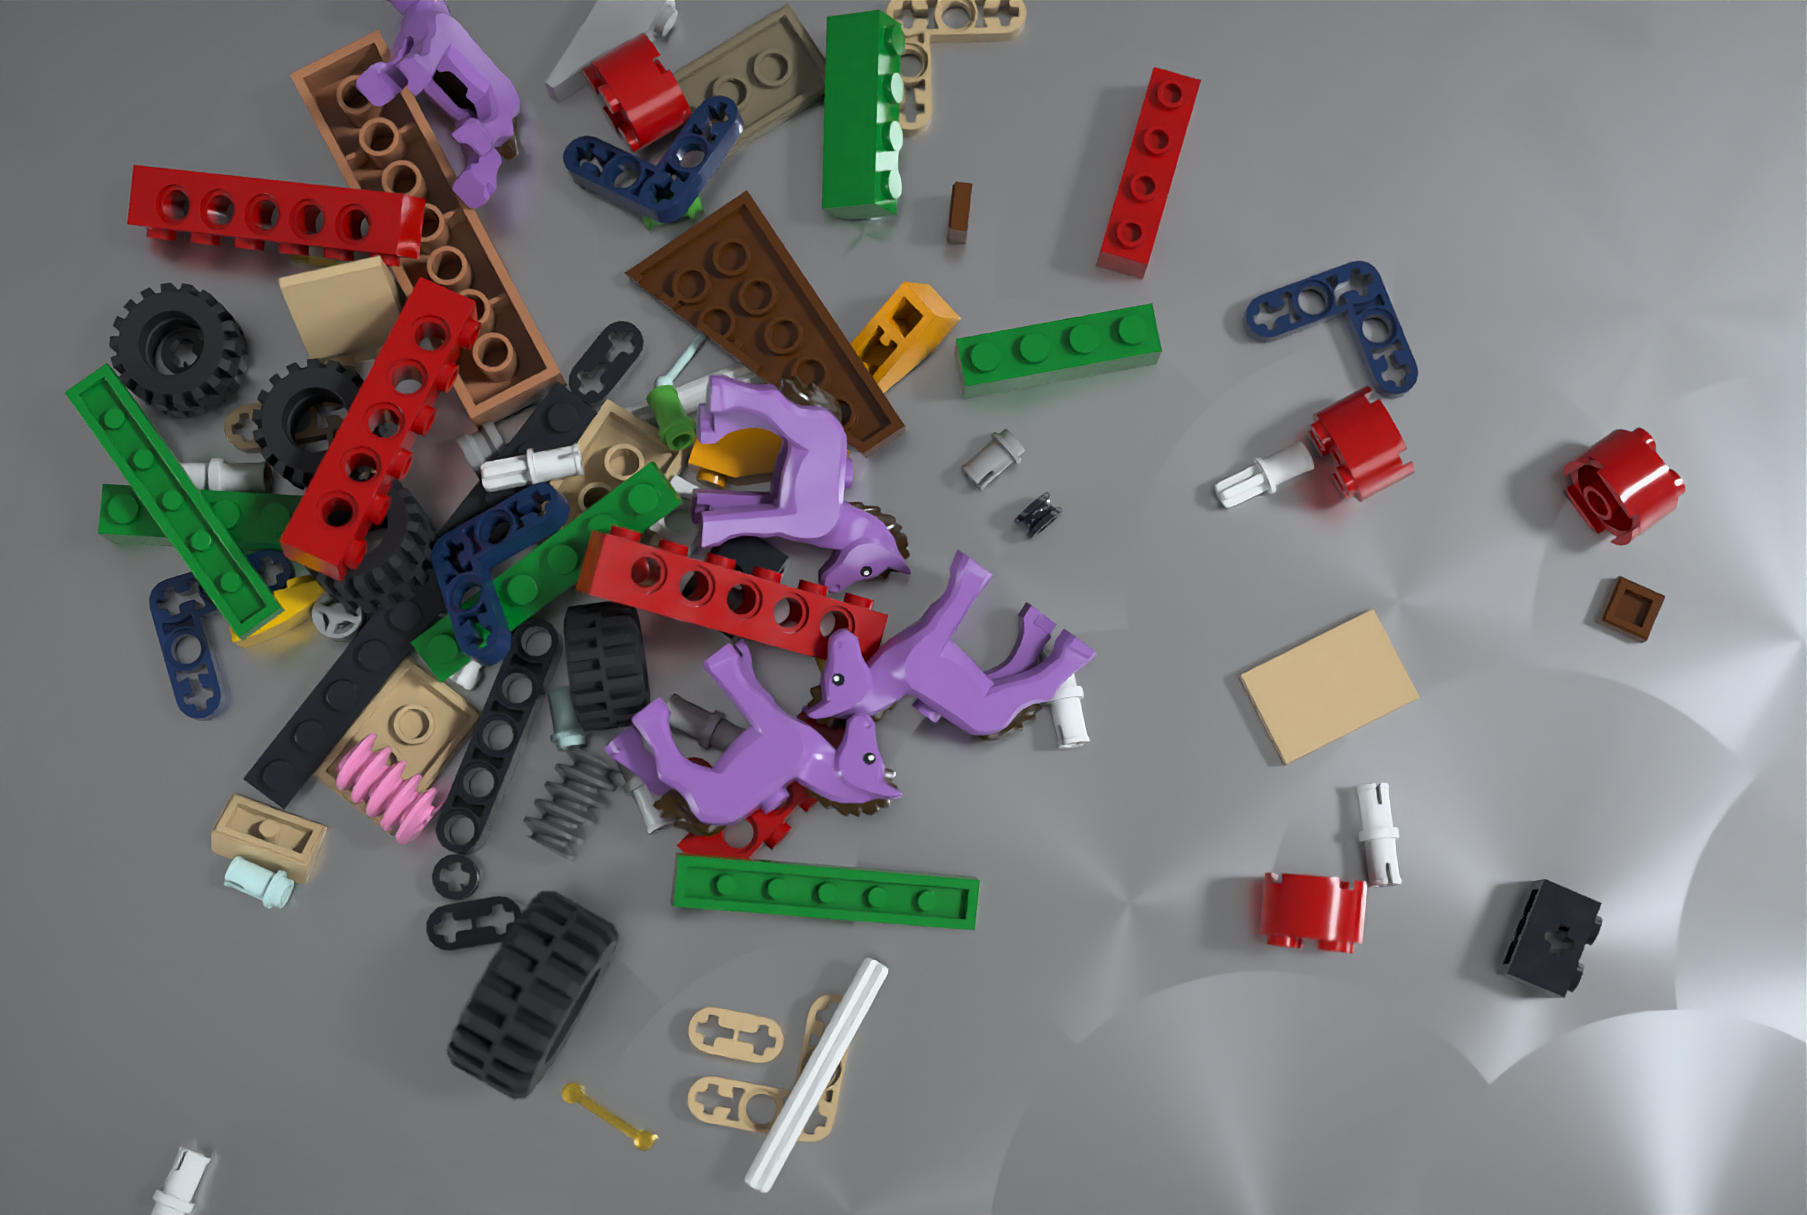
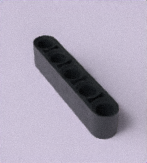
M528 619L518 626L514 632L510 650L503 659L438 818L435 830L437 839L442 847L453 853L461 855L474 854L487 841L546 696V691L561 659L564 648L562 637L555 627L545 619ZM539 631L549 633L551 636V646L546 653L539 656L527 653L526 643L530 635ZM517 678H528L532 683V692L529 698L520 703L511 702L507 696V689L510 683ZM500 724L510 725L513 731L510 745L502 750L492 749L488 742V736L492 728ZM479 771H489L494 780L492 790L484 797H473L469 789L470 779ZM459 818H469L474 824L473 837L466 844H454L450 837L452 824Z

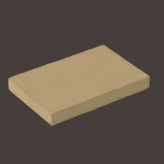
M1374 609L1239 676L1284 766L1420 698Z
M406 655L313 772V775L381 827V821L385 813L374 818L369 817L366 814L369 800L360 804H356L351 800L354 786L344 791L336 787V779L339 773H335V770L344 756L360 740L374 732L378 736L371 750L376 753L390 746L393 750L387 760V764L392 766L404 759L407 765L401 777L406 780L417 773L422 775V779L416 789L417 792L422 793L435 784L470 740L482 712L445 683H440L436 676L409 655ZM400 826L386 832L393 836Z

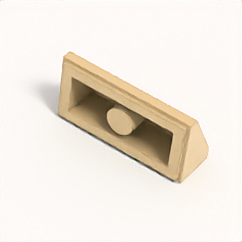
M233 793L211 832V850L218 855L232 860L239 855L245 860L275 873L279 870L286 871L287 878L304 885L311 874L327 832V827Z

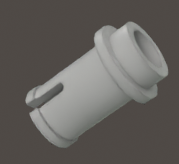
M1004 429L1000 434L997 432L992 433L991 437L993 440L969 462L960 467L966 477L980 491L985 489V486L1012 462L1018 464L1021 461L1019 456L1025 449L1007 429Z

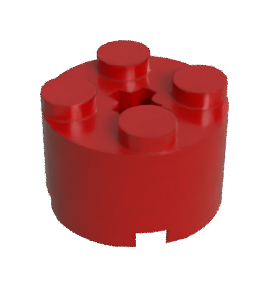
M640 33L590 62V65L582 69L592 90L596 95L600 93L606 106L602 107V111L609 124L616 133L620 132L625 143L633 153L688 122L690 119L689 115L691 114L687 100L670 69L666 71L661 62L655 59L660 56V53L644 33Z
M1367 385L1314 413V423L1310 424L1311 430L1308 431L1309 438L1319 456L1322 458L1329 454L1334 462L1336 473L1331 476L1345 501L1355 497L1359 502H1362L1415 473L1412 461L1405 465L1401 461L1398 453L1406 450L1407 447L1387 409L1380 399L1372 403L1368 401L1373 390Z
M1640 427L1632 432L1625 429L1612 431L1568 462L1564 467V476L1571 473L1573 484L1567 487L1566 490L1579 515L1597 534L1607 530L1615 535L1616 538L1610 542L1620 546L1627 545L1677 508L1678 497L1685 493V485L1682 478L1674 470L1666 466L1656 452L1654 439L1646 430Z
M1265 873L1260 934L1267 935L1266 945L1303 949L1304 939L1318 940V950L1354 954L1355 944H1363L1368 882L1354 880V889L1349 890V882H1343L1341 878L1282 873L1281 883H1278L1279 875Z

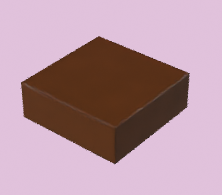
M955 181V184H952L947 239L951 243L966 244L973 183Z
M1618 576L1614 580L1597 623L1644 643L1650 635L1666 596L1622 576Z

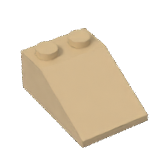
M380 256L278 278L280 289L309 358H318L323 365H327L330 359L340 362L344 369L350 367L354 370L358 362L371 359L376 360L406 304L404 292Z
M606 399L598 414L577 442L583 463L581 465L584 468V476L577 475L552 480L549 483L562 493L569 502L570 512L563 527L652 461L656 463L667 480L671 482L675 474L679 476L691 455L692 448L687 447L677 451L669 449L668 446L660 442L658 428ZM545 501L543 504H541L542 512L539 514V516H542L546 513L545 505L548 503V501ZM646 531L641 534L639 543L641 542ZM555 533L549 535L548 537H546V538L540 540L539 542H537V543H535V544L541 545L543 542H545L547 539H549V538H550L551 536H553Z

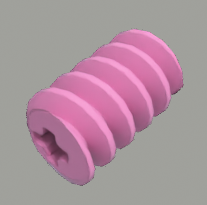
M372 732L360 740L339 763L335 770V773H339L336 779V787L344 791L354 786L351 800L356 804L369 800L366 807V814L369 817L374 818L385 813L381 821V828L385 831H391L400 826L396 835V841L401 845H405L416 839L442 811L444 803L436 807L431 804L437 792L435 787H431L422 793L416 791L422 779V775L419 773L406 780L401 777L407 765L404 759L392 766L387 764V760L393 750L390 746L376 753L373 752L371 749L378 735Z

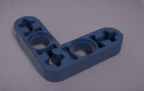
M722 95L712 96L704 100L697 107L657 165L589 135L580 136L566 146L563 153V162L572 179L579 185L656 222L672 223L679 220L691 207L740 137L744 128V121L732 99ZM727 116L728 120L725 123L717 121L712 126L711 121L713 119L722 120ZM710 137H711L713 143H709V142H708V140L710 139ZM697 150L704 152V158L697 166L692 168L680 166L682 158L687 153ZM595 156L603 170L601 172L598 166L590 162H584L582 165L579 163L582 159L591 160ZM631 170L638 172V177L632 185L626 188L614 186L616 178L621 173ZM672 175L677 177L675 181L672 179ZM672 193L674 196L671 200L662 199L659 203L656 200L660 195L668 197Z
M1352 261L1262 294L1253 299L1247 307L1243 317L1244 330L1249 337L1262 343L1273 342L1343 316L1367 376L1376 393L1384 398H1401L1417 382L1418 368L1382 278L1377 269L1368 262ZM1351 274H1355L1358 280L1367 279L1369 285L1363 291L1364 296H1360L1357 290H1350L1340 295L1338 301L1341 305L1336 306L1334 291L1345 287L1351 280ZM1329 281H1333V288H1334V290L1332 289V287H1331L1330 284L1328 283ZM1312 289L1321 293L1325 299L1324 310L1318 314H1309L1303 311L1298 301L1301 292ZM1288 298L1290 313L1278 317L1273 323L1272 330H1268L1265 324L1257 325L1254 320L1258 317L1260 308L1264 307L1268 314L1281 311L1286 305L1282 299ZM1290 314L1296 322H1290ZM1373 317L1382 319L1389 329L1388 338L1378 343L1368 340L1363 334L1362 329L1365 320ZM1392 345L1396 346L1397 351H1393L1389 355L1391 364L1395 370L1403 368L1406 373L1400 380V386L1398 387L1393 380L1385 382L1382 377L1388 370L1385 356L1382 355L1375 360L1372 355L1382 353Z
M539 482L525 488L445 533L433 546L431 553L432 566L458 645L464 654L481 665L491 666L500 662L509 652L512 643L511 632L489 569L555 533L563 527L568 519L570 512L568 500L548 483ZM545 501H548V503L545 505L546 513L542 516H539V514L542 512L541 504H543ZM510 522V530L507 537L500 543L491 544V534L494 528L500 523ZM460 549L462 551L458 554L461 568L467 571L465 573H462L460 569L452 564L457 560L456 552ZM480 587L481 594L478 602L469 609H462L461 602L464 594L470 588ZM477 623H480L483 628L490 632L486 637L487 645L483 648L479 646L484 643V636L481 628L475 625Z
M268 549L246 555L259 574L266 571L265 563L271 561L277 567H283V572L276 575L277 583L271 586L268 581L263 579L273 594L276 590L287 588L286 581L296 577L292 561L279 551ZM188 572L158 583L151 591L149 606L175 700L180 711L192 719L208 721L217 717L224 710L226 704V691L205 621L206 618L219 615L221 612L199 582L198 593L205 603V607L200 608L199 602L193 599L179 605L180 613L177 615L169 609L163 608V603L170 600L169 592L173 590L182 597L196 594L192 584L198 582L192 572ZM184 637H196L201 644L199 657L192 663H180L175 656L176 644ZM207 667L208 674L197 675L201 687L207 691H213V697L206 700L207 708L202 711L199 706L189 703V698L196 695L194 680L188 677L182 680L181 674L197 673Z

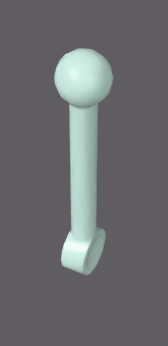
M699 332L666 375L659 376L655 380L654 389L661 385H673V380L707 337Z

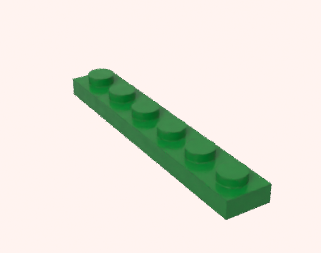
M104 364L64 392L238 638L241 640L246 639L285 611L110 365Z
M654 461L648 463L493 580L510 632L578 582L592 530L609 534L611 525H615L642 534L684 503ZM481 590L462 603V609L473 607L480 598ZM449 614L410 642L440 683L446 681L473 661L460 649ZM477 623L475 625L481 628L484 636V643L479 646L483 648L487 645L486 637L490 632L483 628L480 623Z
M676 852L670 904L673 907L975 930L980 880L976 877Z

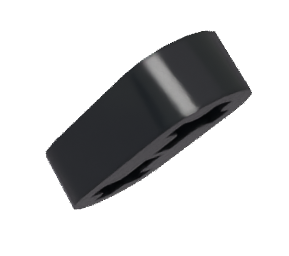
M617 321L608 325L570 372L568 384L571 392L592 408L602 406L606 399L610 400L638 366L645 354V343L641 331L634 324L627 321ZM627 335L632 336L630 343L634 351L631 354L622 351L612 363L608 361L615 350L611 340L615 336L622 340ZM602 366L605 367L606 370L599 379L603 387L602 391L598 393L590 390L586 395L583 394L584 386L580 380L581 377L586 374L592 378Z
M504 896L447 904L436 908L430 914L426 922V933L435 947L447 951L502 943L523 909L515 900ZM502 905L504 912L514 914V922L506 924V933L499 934V930L495 926L480 927L479 918L495 915V906ZM452 913V917L456 921L471 920L472 929L456 932V941L449 943L447 935L438 934V925L445 923V915Z

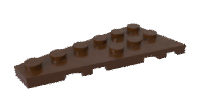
M747 190L625 272L630 280L766 383L775 385L780 390L781 377L783 375L789 378L797 375L806 386L814 382L818 387L832 394L841 407V425L847 436V444L865 458L870 457L908 431Z

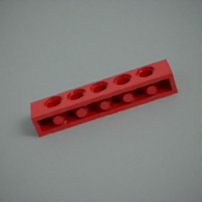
M133 165L127 224L147 228V238L176 241L177 232L190 233L191 243L220 246L221 237L234 238V248L264 251L265 242L279 243L278 253L309 256L310 247L323 248V258L351 262L354 261V253L358 252L369 254V258L380 256L386 266L399 267L400 257L419 259L426 199L401 193ZM189 199V210L185 215L184 204ZM233 203L234 212L229 221L227 211L230 204ZM277 207L278 220L276 224L273 226L271 222V216L274 209ZM322 212L324 222L320 231L317 232L316 219ZM368 217L369 230L362 237L361 224L364 218Z
M419 277L280 539V544L286 558L342 582L348 568L352 570L358 568L367 549L368 542L364 541V538L371 524L379 525L388 511L391 497L387 496L394 480L402 481L411 467L414 453L410 450L417 436L425 437L432 427L437 413V409L433 408V405L441 391L448 393L451 390L459 372V365L455 364L463 348L471 350L479 336L482 323L477 318L476 301ZM428 337H437L444 341L442 346L435 350H425L419 346V343ZM404 380H416L422 384L416 392L404 394L396 390L397 385ZM382 423H392L399 427L394 435L387 438H381L372 433ZM366 466L376 471L375 475L366 482H356L349 478L352 471L358 467ZM336 511H347L353 515L350 522L342 527H332L325 523L328 516Z
M611 525L609 534L592 530L576 586L577 591L823 660L827 659L829 637L838 629H847L857 636L861 655L865 663L872 658L880 647L888 614L872 610L874 604L872 599L845 592L843 602L826 597L829 589L827 586L800 579L797 588L780 584L783 576L781 573L753 566L751 575L734 571L736 560L708 552L704 562L686 557L689 549L688 546L659 539L657 548L640 544L641 533ZM645 557L650 567L649 575L642 583L635 584L631 577L632 566L638 559ZM692 571L696 576L697 586L690 596L684 598L680 593L679 583L684 574ZM739 584L743 590V601L737 609L731 611L727 605V595L731 588ZM786 598L790 607L789 614L783 622L778 624L774 618V608L781 599ZM831 611L835 617V626L831 633L823 636L820 630V622L823 616Z

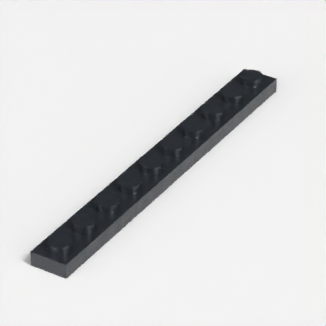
M556 382L495 460L526 455L529 448H532L535 453L571 446L598 413L561 383ZM480 478L436 534L437 538L439 539L445 533L533 484L487 492ZM510 522L500 523L494 528L491 534V544H495L510 525ZM460 549L456 552L457 560L452 564L460 569L462 573H465L467 571L461 568L458 554L462 551ZM427 569L426 574L430 579L424 587L417 585L412 590L415 596L406 602L402 597L396 601V608L388 611L382 605L377 608L376 613H373L246 773L243 780L282 809L287 807L412 649L413 645L410 642L424 633L446 606L434 569Z

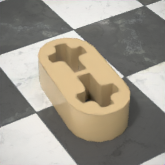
M706 1007L697 1011L692 1016L688 1025V1035L691 1043L698 1050L709 1054L754 1063H767L774 1060L781 1053L784 1046L782 1028L776 1021L763 1016L718 1007ZM710 1015H716L719 1017V1026L734 1029L733 1039L716 1037L713 1045H708L704 1043L705 1035L697 1032L699 1022L706 1023ZM760 1025L768 1026V1035L776 1038L775 1047H767L763 1055L755 1054L754 1044L739 1041L740 1031L756 1033Z

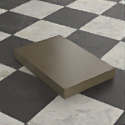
M788 3L673 73V76L690 107V117L704 100L712 96H726L735 102L744 121V128L740 137L725 158L825 98L826 59ZM725 116L722 120L713 119L711 124L713 126L717 121L725 123L728 118ZM711 137L708 140L709 143H713Z

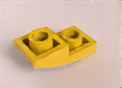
M312 575L299 576L286 581L287 588L274 591L275 597L285 611L244 640L238 638L229 625L232 642L244 649L261 644L294 629L312 617L313 604L325 590Z

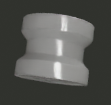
M491 419L482 423L480 430L472 435L463 433L456 437L459 446L479 480L481 478V465L485 462L495 461L506 447L504 440Z
M326 592L315 601L312 609L313 623L318 631L334 642L339 643L351 642L369 620L368 613H365L361 607L356 612L349 609L347 611L341 602L337 604ZM345 621H347L345 624L340 625V626H339V629H337L338 624H342V623H344Z

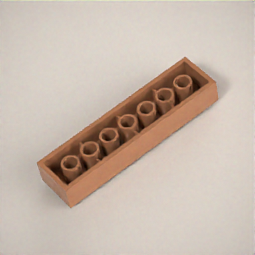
M378 29L291 73L290 76L349 188L401 193L426 199L419 259L400 257L399 267L391 266L407 299L419 277H422L476 301L477 318L482 323L481 330L471 350L463 348L455 364L459 365V372L453 386L476 428L480 430L482 423L490 419L495 423L545 397L556 382L561 383L564 387L567 384L474 208H469L452 190L457 176L413 93L407 88L408 85L382 107L374 106L356 87L357 79L371 65L380 61L386 63L390 59L391 52ZM365 217V219H366V221H367V223H368V225H369L368 217ZM428 337L434 350L441 347L444 343L440 338Z

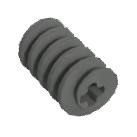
M567 746L565 752L574 762L573 766L556 764L554 768L564 781L562 783L546 781L544 787L553 797L552 801L535 799L534 805L543 815L542 818L525 816L523 822L532 832V835L527 837L570 862H574L576 857L568 848V842L584 844L586 842V838L577 827L578 825L590 827L596 825L597 822L588 812V808H606L607 804L598 794V791L601 789L615 792L617 786L608 774L610 772H621L578 747Z

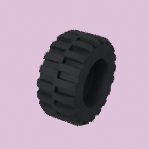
M556 891L539 892L529 902L527 908L522 911L512 929L509 930L503 939L501 946L489 962L486 971L478 981L468 1004L460 1016V1020L452 1033V1039L447 1048V1055L453 1066L511 1099H526L534 1091L536 1085L540 1083L546 1071L557 1057L558 1052L571 1034L590 997L593 995L600 978L604 974L619 940V934L614 924Z

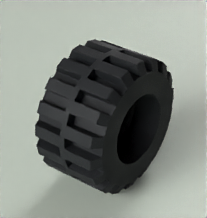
M170 282L160 284L161 292L157 294L150 287L141 291L143 300L136 304L130 299L123 306L129 311L126 318L117 316L113 326L120 332L119 336H110L109 347L116 352V355L110 358L113 368L121 374L119 376L120 380L146 405H150L156 411L165 415L170 411L176 417H188V411H193L200 416L209 413L206 405L212 402L218 408L227 402L222 394L227 389L235 394L240 386L235 377L237 373L245 375L247 368L242 355L248 354L247 343L241 338V335L244 333L240 325L213 295L203 289L199 292L193 285L182 283L181 288L177 289ZM195 327L201 329L204 336V347L198 361L190 369L179 374L167 375L159 373L155 357L162 339L168 333L178 328Z
M318 358L307 359V367L301 368L297 362L286 366L289 374L284 378L275 373L269 379L274 387L270 392L261 389L257 400L262 404L261 410L253 409L252 421L258 426V429L253 431L255 442L262 449L259 452L275 471L301 490H304L305 487L308 488L327 450L308 452L298 447L295 440L298 420L307 409L323 402L343 405L348 412L364 383L362 377L350 367L344 369L340 362L330 359L327 365H323ZM389 423L378 425L372 433L384 438V434L389 433ZM363 466L356 468L352 471L351 474H362L367 469H370L372 472H374L375 470L370 467Z
M371 472L367 479L361 473L350 474V479L356 482H366L375 473ZM396 479L387 496L391 497V502L384 519L379 525L372 523L367 532L387 528L386 534L375 549L364 555L356 570L348 568L342 582L305 566L325 592L337 604L341 602L346 609L356 612L361 607L365 613H376L378 606L382 605L386 611L397 607L396 601L403 597L406 602L413 598L415 594L412 590L417 585L424 587L430 579L426 571L427 569H433L431 553L433 546L438 540L434 534L436 528L407 487L404 488L400 481ZM336 511L328 516L325 523L332 527H342L350 522L353 515L347 511Z
M614 601L568 606L563 621L564 647L572 703L579 725L584 732L631 726L633 724L631 719L650 704L645 650L636 607Z

